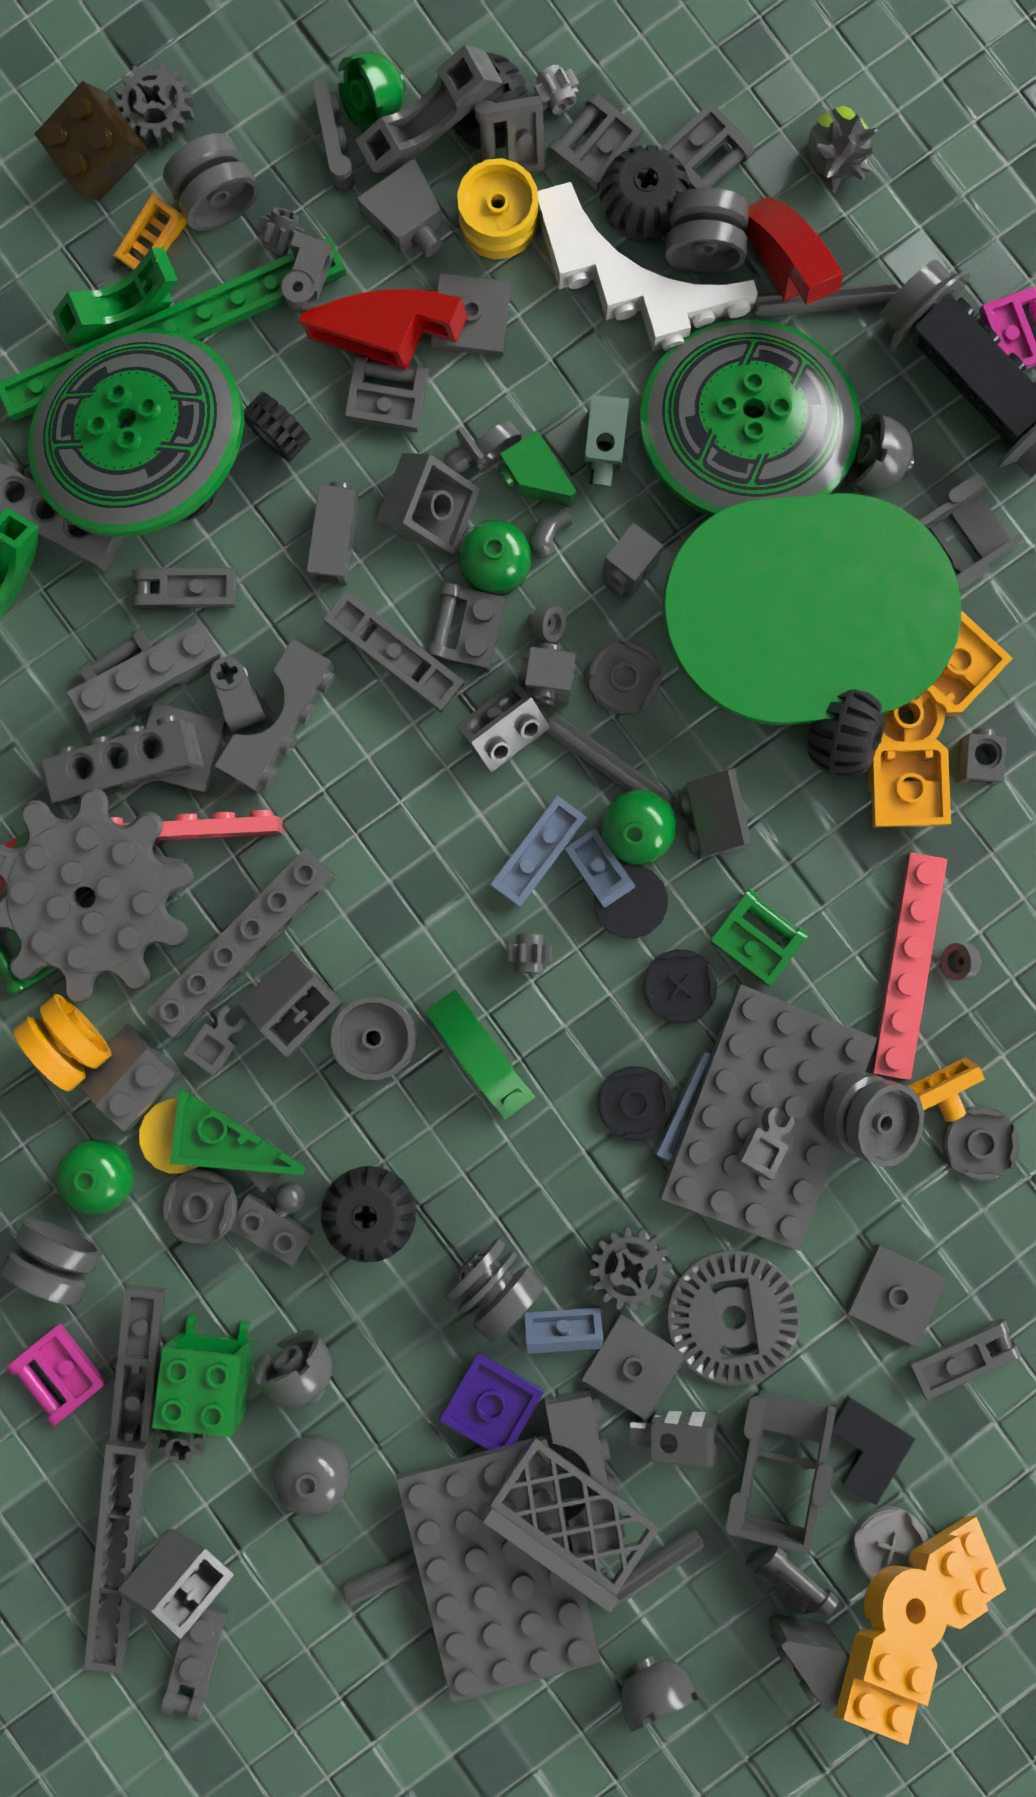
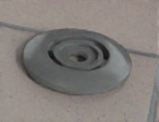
M740 1250L715 1252L693 1263L676 1282L670 1296L667 1312L671 1340L689 1368L709 1381L732 1386L757 1382L779 1369L795 1347L801 1322L798 1299L787 1277L769 1260L757 1254ZM737 1279L748 1282L744 1288L730 1285L719 1288L714 1292L711 1290V1287L718 1282ZM738 1306L743 1309L745 1320L739 1328L731 1329L724 1325L722 1315L726 1308ZM752 1342L757 1345L751 1350L739 1354L720 1352L723 1346L727 1348H742Z

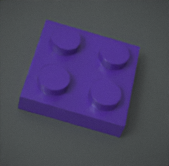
M477 1351L440 1415L439 1421L488 1450L512 1444L519 1437L542 1397L544 1389Z

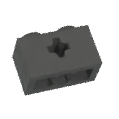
M633 522L605 557L601 576L605 579L604 585L615 595L621 596L624 594L631 599L658 565L663 545Z

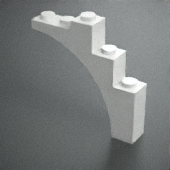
M571 182L537 191L538 219L559 289L566 287L578 289L594 280L605 319L616 318L617 320H625L633 317L637 311H641L653 351L659 349L668 351L672 347L684 344L683 338L689 336L691 326L693 325L695 328L706 327L712 324L715 319L728 315L730 318H738L746 315L753 309L758 295L754 280L728 285H699L668 279L640 267L619 253L596 230L582 209Z

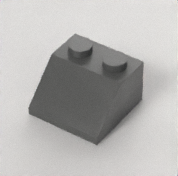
M402 453L376 521L402 538L447 555L455 556L481 489L431 454Z
M735 768L709 775L684 785V793L679 794V803L682 815H689L692 830H687L690 851H697L699 860L742 851L752 843Z
M127 1023L108 1044L112 1056L96 1069L87 1067L85 1070L86 1079L80 1083L93 1104L122 1131L134 1129L184 1073L135 1028Z

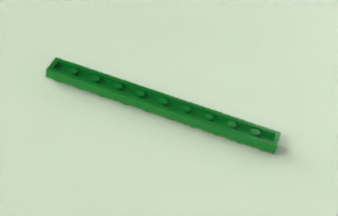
M331 237L323 239L331 244L334 254L324 285L347 275ZM291 253L0 381V397L9 417L14 422L34 413L46 388L67 363L88 347L113 335L139 329H164L180 332L200 340L286 302L281 286L285 276L292 272L296 260L294 254Z

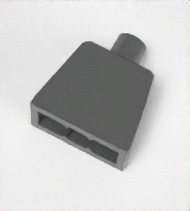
M414 158L357 198L362 218L399 253H405L417 245L425 257H430L442 247L443 243L435 233L442 225L441 210Z

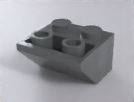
M291 951L239 1002V1005L256 1027L285 1057H292L345 1004L294 951Z
M170 1529L116 1592L167 1640L175 1645L221 1592L234 1574L206 1548Z
M775 1614L770 1618L775 1631L770 1637L777 1647L778 1655L789 1671L793 1669L800 1680V1687L810 1702L814 1704L819 1701L828 1713L838 1704L850 1654L829 1624Z

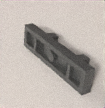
M348 591L343 594L323 619L326 625L440 713L444 711L464 686V681ZM423 664V669L418 678L415 680L412 679L414 674Z

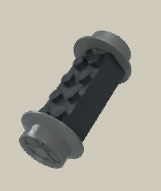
M933 260L920 269L898 290L880 314V317L895 332L889 349L891 352H894L913 339V343L1011 447L997 463V466L1000 468L1016 462L1030 478H1033L1036 475V381L1033 383L1024 373L1027 368L1016 354L1011 352L1007 355L998 345L1001 339L991 327L985 325L982 328L974 320L975 311L962 297L958 300L955 299L969 281L972 273L969 270H965L951 275L938 260Z

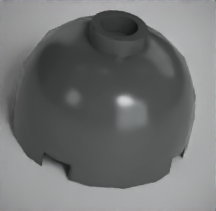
M871 413L861 422L858 449L845 480L858 488L870 491L889 489L899 482L903 476L910 472L914 463L911 435L900 422L887 415Z
M312 1330L296 1332L279 1342L278 1346L283 1349L272 1358L267 1353L255 1369L254 1379L263 1393L272 1402L284 1407H298L317 1402L324 1395V1389L327 1387L332 1376L333 1362L327 1346L318 1334L315 1335Z
M313 1434L312 1436L299 1437L292 1440L282 1450L274 1468V1488L279 1500L290 1511L301 1516H318L333 1509L343 1499L350 1482V1466L345 1450L335 1440L321 1434Z
M653 1656L632 1666L635 1674L625 1681L621 1690V1706L631 1732L701 1698L693 1679L686 1669L679 1663L670 1660L656 1663Z

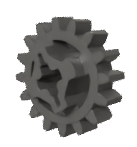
M149 61L146 63V70L142 72L135 65L132 67L134 73L132 78L126 75L121 77L125 88H115L118 101L114 103L136 134L141 136L145 145L149 144L151 138H156L158 145L162 146L165 136H169L173 142L176 141V130L179 129L185 133L188 131L185 119L194 120L191 107L195 106V100L187 79L182 80L177 68L169 73L166 63L163 62L158 70L153 69ZM177 94L178 102L176 108H174L173 104L176 102L174 96ZM133 100H136L137 102L133 106L135 112L132 113Z
M629 1226L624 1227V1235L618 1236L614 1230H611L610 1237L612 1240L609 1243L602 1239L598 1241L602 1252L591 1253V1259L598 1262V1266L589 1268L590 1275L599 1276V1279L593 1283L594 1289H605L602 1296L604 1302H608L613 1297L616 1298V1309L621 1310L625 1302H629L632 1311H637L639 1301H643L648 1308L651 1307L649 1297L654 1294L662 1298L664 1295L659 1288L660 1284H670L671 1282L670 1278L663 1274L664 1271L672 1269L671 1262L662 1261V1258L669 1253L667 1248L660 1247L656 1249L655 1246L658 1244L659 1238L653 1235L648 1240L645 1239L646 1230L640 1227L636 1235H632ZM626 1244H639L648 1250L638 1253L629 1250ZM614 1250L616 1254L614 1266L605 1272L607 1258ZM622 1254H626L628 1260H631L633 1264L640 1263L636 1267L638 1283L635 1282L633 1276L631 1277L628 1272L620 1273L625 1270V1261ZM656 1265L654 1278L647 1286L645 1283L647 1272ZM623 1284L632 1287L635 1293H624L613 1286L617 1287Z

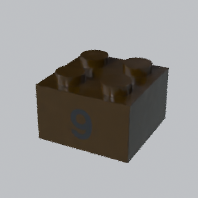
M84 81L75 88L34 133L74 191L98 201L148 151L109 94Z

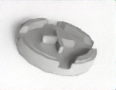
M884 1506L871 1510L860 1519L853 1533L852 1550L857 1565L868 1579L872 1580L879 1571L888 1566L910 1567L908 1563L910 1552L929 1540L926 1529L913 1514L901 1507Z

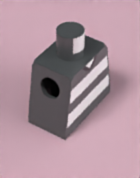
M656 1411L652 1423L631 1422L630 1446L651 1447V1461L713 1468L717 1453L718 1412ZM665 1434H671V1435H673L676 1439H675V1440H671V1439L667 1438V1437L665 1436Z

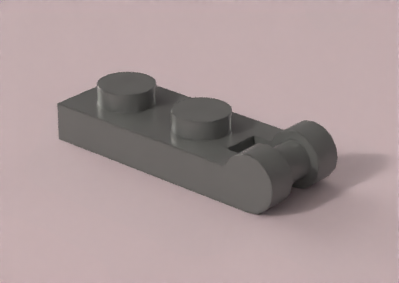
M326 77L312 80L333 186L337 191L346 193L353 188L354 177L349 158L341 154V150L348 149L344 127H336L334 116L341 115L337 92H329Z
M234 567L137 568L132 570V582L136 583V594L132 595V608L236 607V570ZM160 583V594H151V584Z
M1005 1319L992 1321L982 1329L909 1361L908 1364L923 1397L926 1400L932 1399L1020 1358L1021 1354L1017 1345L1011 1343L1007 1334L1010 1329ZM994 1340L997 1350L989 1354L985 1344Z
M209 1605L179 1641L161 1712L173 1714V1711L187 1714V1719L199 1721L229 1609ZM181 1685L195 1688L193 1697L180 1695Z

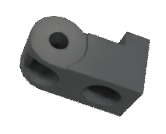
M295 231L290 245L296 260L292 272L283 279L281 288L288 307L292 311L302 314L313 309L317 304L334 254L329 242Z

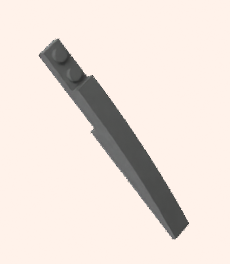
M127 1284L124 1288L110 1438L105 1446L84 1670L122 1674L124 1671L132 1606L116 1591L138 1567L154 1436L152 1425L161 1362L159 1352L166 1288Z

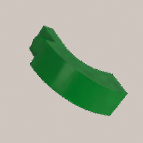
M150 248L137 267L126 278L114 285L99 290L68 291L53 311V314L66 345L87 344L168 308L173 302L169 292L178 280L164 248Z
M6 508L0 514V620L19 594L29 574L36 554L39 534L38 525L9 508Z
M456 989L425 1011L466 1071L505 1120L536 1098Z

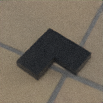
M847 1396L835 1416L832 1432L860 1449L841 1482L849 1489L877 1505L916 1439L855 1399Z

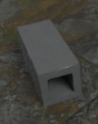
M334 481L330 482L329 485L319 484L307 573L311 581L339 585L348 584L359 497L357 490L351 489V485Z

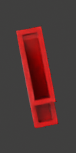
M766 197L749 205L748 226L745 234L784 301L800 295L805 305H809L840 291L843 271L820 237L796 211L772 197Z
M386 289L359 293L325 303L302 313L299 322L308 339L407 370L423 332L457 342L468 316L460 297L415 289Z

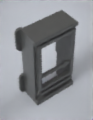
M974 474L953 488L948 493V502L919 520L928 530L930 529L953 562V569L959 571V574L956 575L959 590H963L988 573L989 565L1013 551L1025 540L1021 533L1011 539L980 495V492L987 485L985 478L981 474ZM951 516L980 558V561L967 569L963 567V560L957 558L935 526Z
M760 1390L758 1396H753L749 1400L744 1434L750 1439L741 1491L734 1493L730 1501L726 1523V1532L730 1536H737L772 1546L778 1545L780 1548L810 1555L818 1507H824L828 1502L833 1469L827 1463L836 1407L765 1390ZM763 1429L820 1443L816 1463L811 1462L806 1457L799 1459L759 1449ZM758 1455L799 1465L804 1470L815 1469L804 1527L748 1513Z

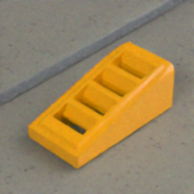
M152 193L113 256L134 270L140 261L129 254L132 248H135L144 256L149 251V249L138 242L142 236L154 244L152 248H164L166 252L187 224L184 215ZM160 213L169 218L166 225L156 219ZM151 224L161 231L158 238L147 230Z

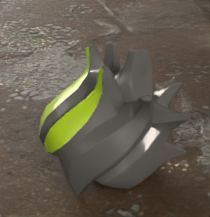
M845 106L834 107L832 111L823 113L812 127L808 140V151L813 170L822 174L829 182L833 194L843 178L854 176L861 180L865 179L863 172H870L871 170L867 157L874 153V148H870L871 138L878 131L877 128L869 129L859 113L855 114L851 108Z

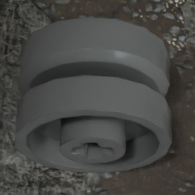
M212 133L194 139L174 153L164 167L162 176L173 198L179 201L178 205L189 226L198 231L213 230L236 220L251 207L258 196L259 186L250 168L243 164L242 155L234 140L226 134Z
M706 187L689 189L675 195L674 205L669 211L672 230L668 232L666 239L665 258L669 264L679 270L698 274L724 273L741 266L747 256V236L744 232L748 226L749 204L746 199L733 191Z
M366 996L350 1002L339 1012L331 1030V1047L336 1061L347 1073L363 1080H381L397 1074L410 1063L417 1048V1029L412 1016L401 1004L385 997ZM370 1031H376L380 1034L381 1040L379 1044L370 1045L367 1042V1039L371 1036Z
M868 1072L852 1073L842 1079L831 1091L825 1106L824 1127L827 1138L835 1148L880 1167L895 1166L906 1159L917 1146L923 1132L924 1111L921 1100L914 1090Z
M28 1218L24 1220L16 1236L17 1244L21 1249L8 1253L1 1268L2 1276L10 1283L37 1297L60 1304L77 1305L80 1303L88 1286L82 1274L95 1271L103 1254L101 1248L84 1236L62 1226L39 1219Z

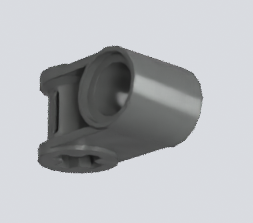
M225 656L217 659L211 666L210 676L220 700L221 710L231 732L267 719L262 702L256 689L253 687L245 667L233 657ZM228 668H231L236 673L233 675L234 682L231 684L223 679L227 676L226 670Z

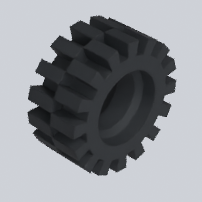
M263 391L244 410L246 424L253 429L252 431L265 444L267 443L274 452H277L280 457L288 462H291L311 440L304 427L295 420L296 418L289 414L282 404L279 405L276 399L271 398L269 394Z

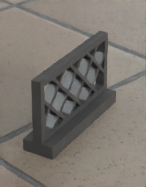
M536 1437L531 1439L491 1500H486L478 1512L484 1524L609 1613L619 1600L616 1596L660 1529L654 1522ZM539 1450L549 1457L551 1474L530 1478L528 1463L536 1451ZM556 1463L566 1471L557 1472ZM524 1472V1479L517 1480L521 1473ZM572 1476L578 1478L581 1484L582 1496L561 1500L558 1479ZM553 1481L556 1501L534 1506L531 1485ZM526 1486L529 1507L512 1510L502 1503L510 1489ZM587 1486L592 1488L597 1493L588 1495ZM601 1499L610 1501L613 1518L593 1522L589 1502ZM584 1503L587 1524L566 1528L563 1507ZM618 1508L628 1515L619 1517ZM557 1509L560 1529L543 1532L538 1529L536 1513ZM530 1514L531 1523L522 1516ZM637 1521L646 1527L638 1542L624 1545L621 1524ZM615 1526L618 1546L597 1550L594 1530ZM588 1531L591 1552L577 1555L570 1552L567 1535ZM561 1537L562 1545L556 1542L553 1538ZM631 1551V1553L626 1559L625 1552ZM619 1554L621 1568L611 1581L601 1574L598 1558ZM592 1559L594 1568L584 1561Z

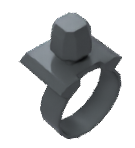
M505 421L489 430L474 443L462 427L456 431L461 447L459 449L454 447L446 455L444 461L448 467L457 473H461L469 468L471 461L480 472H484L488 466L500 460L501 452L518 443L522 435L511 421Z

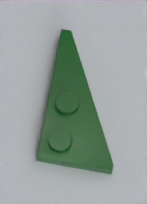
M178 1091L170 1164L305 1176V1165L189 1092Z

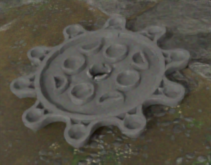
M89 788L81 794L79 809L70 819L57 818L42 801L33 800L28 802L21 811L22 820L29 833L28 840L22 847L16 849L0 845V876L6 884L5 894L0 899V929L14 931L20 940V948L10 961V971L19 980H29L44 967L57 968L64 975V990L67 998L75 1003H83L92 996L94 981L99 974L104 972H112L118 975L123 984L131 990L138 991L144 989L150 981V972L143 959L146 948L154 943L165 944L173 948L180 947L187 941L189 935L185 923L173 918L168 913L166 901L171 893L188 888L192 884L194 873L192 868L184 862L162 863L154 856L153 844L163 831L162 819L158 814L148 811L141 813L128 825L116 824L108 813V797L105 792L98 788ZM86 886L94 891L96 899L92 906L81 907L77 902L75 891L79 887Z

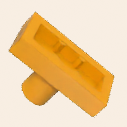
M964 1057L907 1087L913 1089L920 1098L923 1111L938 1104L945 1121L951 1122L962 1118L966 1114L958 1093L985 1080L980 1067Z

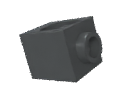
M973 729L972 733L961 738L957 783L995 786L1003 782L1007 736H995V730ZM976 748L986 750L989 755L988 765H982L976 760Z

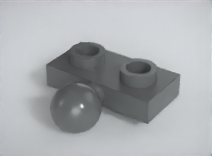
M292 1182L281 1185L275 1194L276 1208L249 1193L237 1211V1216L231 1230L293 1267L314 1233L313 1230L288 1216L290 1213L301 1209L304 1205V1190L300 1185Z

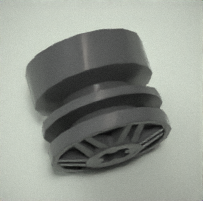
M500 1237L482 1249L477 1250L456 1272L450 1287L444 1293V1297L450 1303L455 1301L464 1292L467 1294L457 1309L461 1314L470 1310L476 1304L481 1308L473 1321V1326L490 1343L502 1336L526 1312L546 1286V1282L528 1265L518 1270L515 1274L509 1271L517 1257L513 1250L500 1261L497 1259L506 1246V1243Z

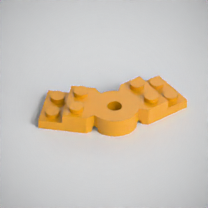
M962 610L959 637L947 666L927 690L902 706L912 712L914 717L913 723H903L899 719L898 709L887 713L882 741L878 745L872 766L868 770V792H871L873 828L951 825L948 749L936 738L943 728L945 717H956L963 712L1013 659Z
M967 1515L913 1549L908 1560L910 1567L888 1566L873 1577L867 1588L864 1600L865 1616L870 1619L872 1628L869 1630L862 1629L855 1634L834 1717L908 1745L918 1703L928 1706L937 1669V1662L931 1649L941 1640L946 1626L962 1629L987 1612L986 1603L1006 1590L980 1524L975 1516Z

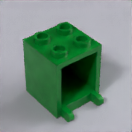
M189 1314L186 1332L180 1331L162 1348L152 1428L232 1437L246 1417L255 1346V1340L248 1339L250 1322L241 1320L238 1338L195 1333L197 1315Z

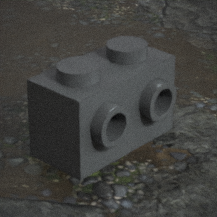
M540 643L538 648L530 647L529 658H521L519 685L525 688V691L532 697L537 706L553 707L554 702L569 704L576 653L561 651V646L556 644Z
M516 681L456 725L475 756L490 772L507 763L512 756L528 744L536 741L541 734L550 728L532 697Z

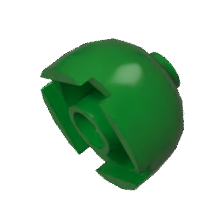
M370 51L354 54L341 60L338 65V72L344 70V82L338 83V90L342 105L352 124L356 125L359 121L364 127L361 130L362 133L381 117L402 110L406 89L405 79L387 57Z
M486 520L474 525L464 536L459 548V569L464 579L469 583V586L475 591L504 596L523 584L531 568V549L525 535L515 525L503 520Z
M633 789L620 794L608 805L602 818V837L607 847L617 859L627 864L645 865L658 860L670 849L676 836L677 820L671 805L656 795V793L650 790Z
M103 1139L81 1142L68 1150L58 1164L55 1177L57 1192L65 1205L77 1213L96 1216L109 1213L124 1204L133 1190L135 1171L132 1169L127 1152L116 1143Z

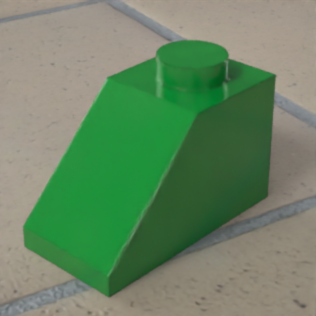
M538 430L500 453L501 467L498 468V473L508 488L514 486L519 496L568 507L576 503L577 491Z

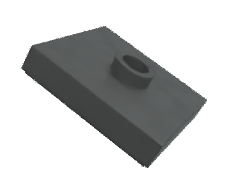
M440 273L437 292L460 297L468 318L457 342L432 335L431 348L503 357L512 281Z
M153 702L145 729L157 726L156 721L158 719L168 716H179V719L194 723L204 767L157 781L207 794L227 723L223 720ZM157 741L152 747V756L154 758L161 752L160 741Z
M877 1243L846 1313L918 1347L949 1278Z
M620 1312L603 1340L604 1349L597 1350L583 1373L581 1380L647 1421L684 1358L673 1344Z

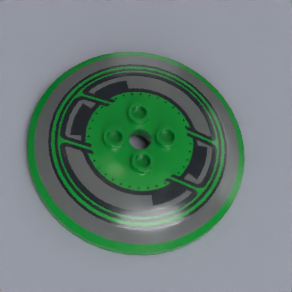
M743 319L724 321L708 325L684 337V344L670 348L655 365L646 383L640 407V434L643 447L653 470L662 483L675 496L693 509L712 517L733 505L752 500L832 494L846 477L854 461L861 435V415L857 395L849 377L838 361L824 347L807 335L790 327L763 320ZM747 406H756L763 415L759 418H750L745 415L743 409Z
M139 329L113 335L97 342L75 356L60 370L46 388L34 412L28 438V456L32 476L38 490L48 504L66 521L94 534L112 537H131L159 531L179 522L196 511L215 493L235 462L244 428V409L238 385L226 364L211 348L201 341L180 332L164 329ZM127 417H136L132 426L120 429L121 423Z

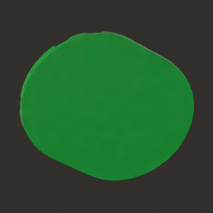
M852 493L759 499L736 504L718 512L701 524L679 550L667 576L663 594V623L670 650L679 668L683 669L687 677L697 687L696 690L717 707H722L733 714L741 716V719L768 725L805 724L820 721L824 718L833 719L835 715L826 712L831 702L844 703L845 701L837 696L848 690H860L872 694L881 703V713L883 714L906 705L920 696L941 675L954 652L961 625L962 608L958 581L953 566L938 540L921 522L903 509L878 498Z

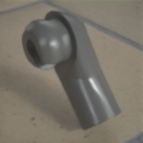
M566 508L539 520L535 524L529 543L537 558L545 559L551 556L554 552V547L551 545L554 534L573 525Z

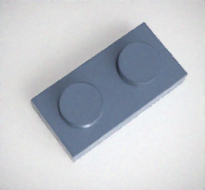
M596 828L564 848L604 908L635 888L634 883L612 851L607 847Z
M600 1308L525 1313L527 1354L604 1349Z

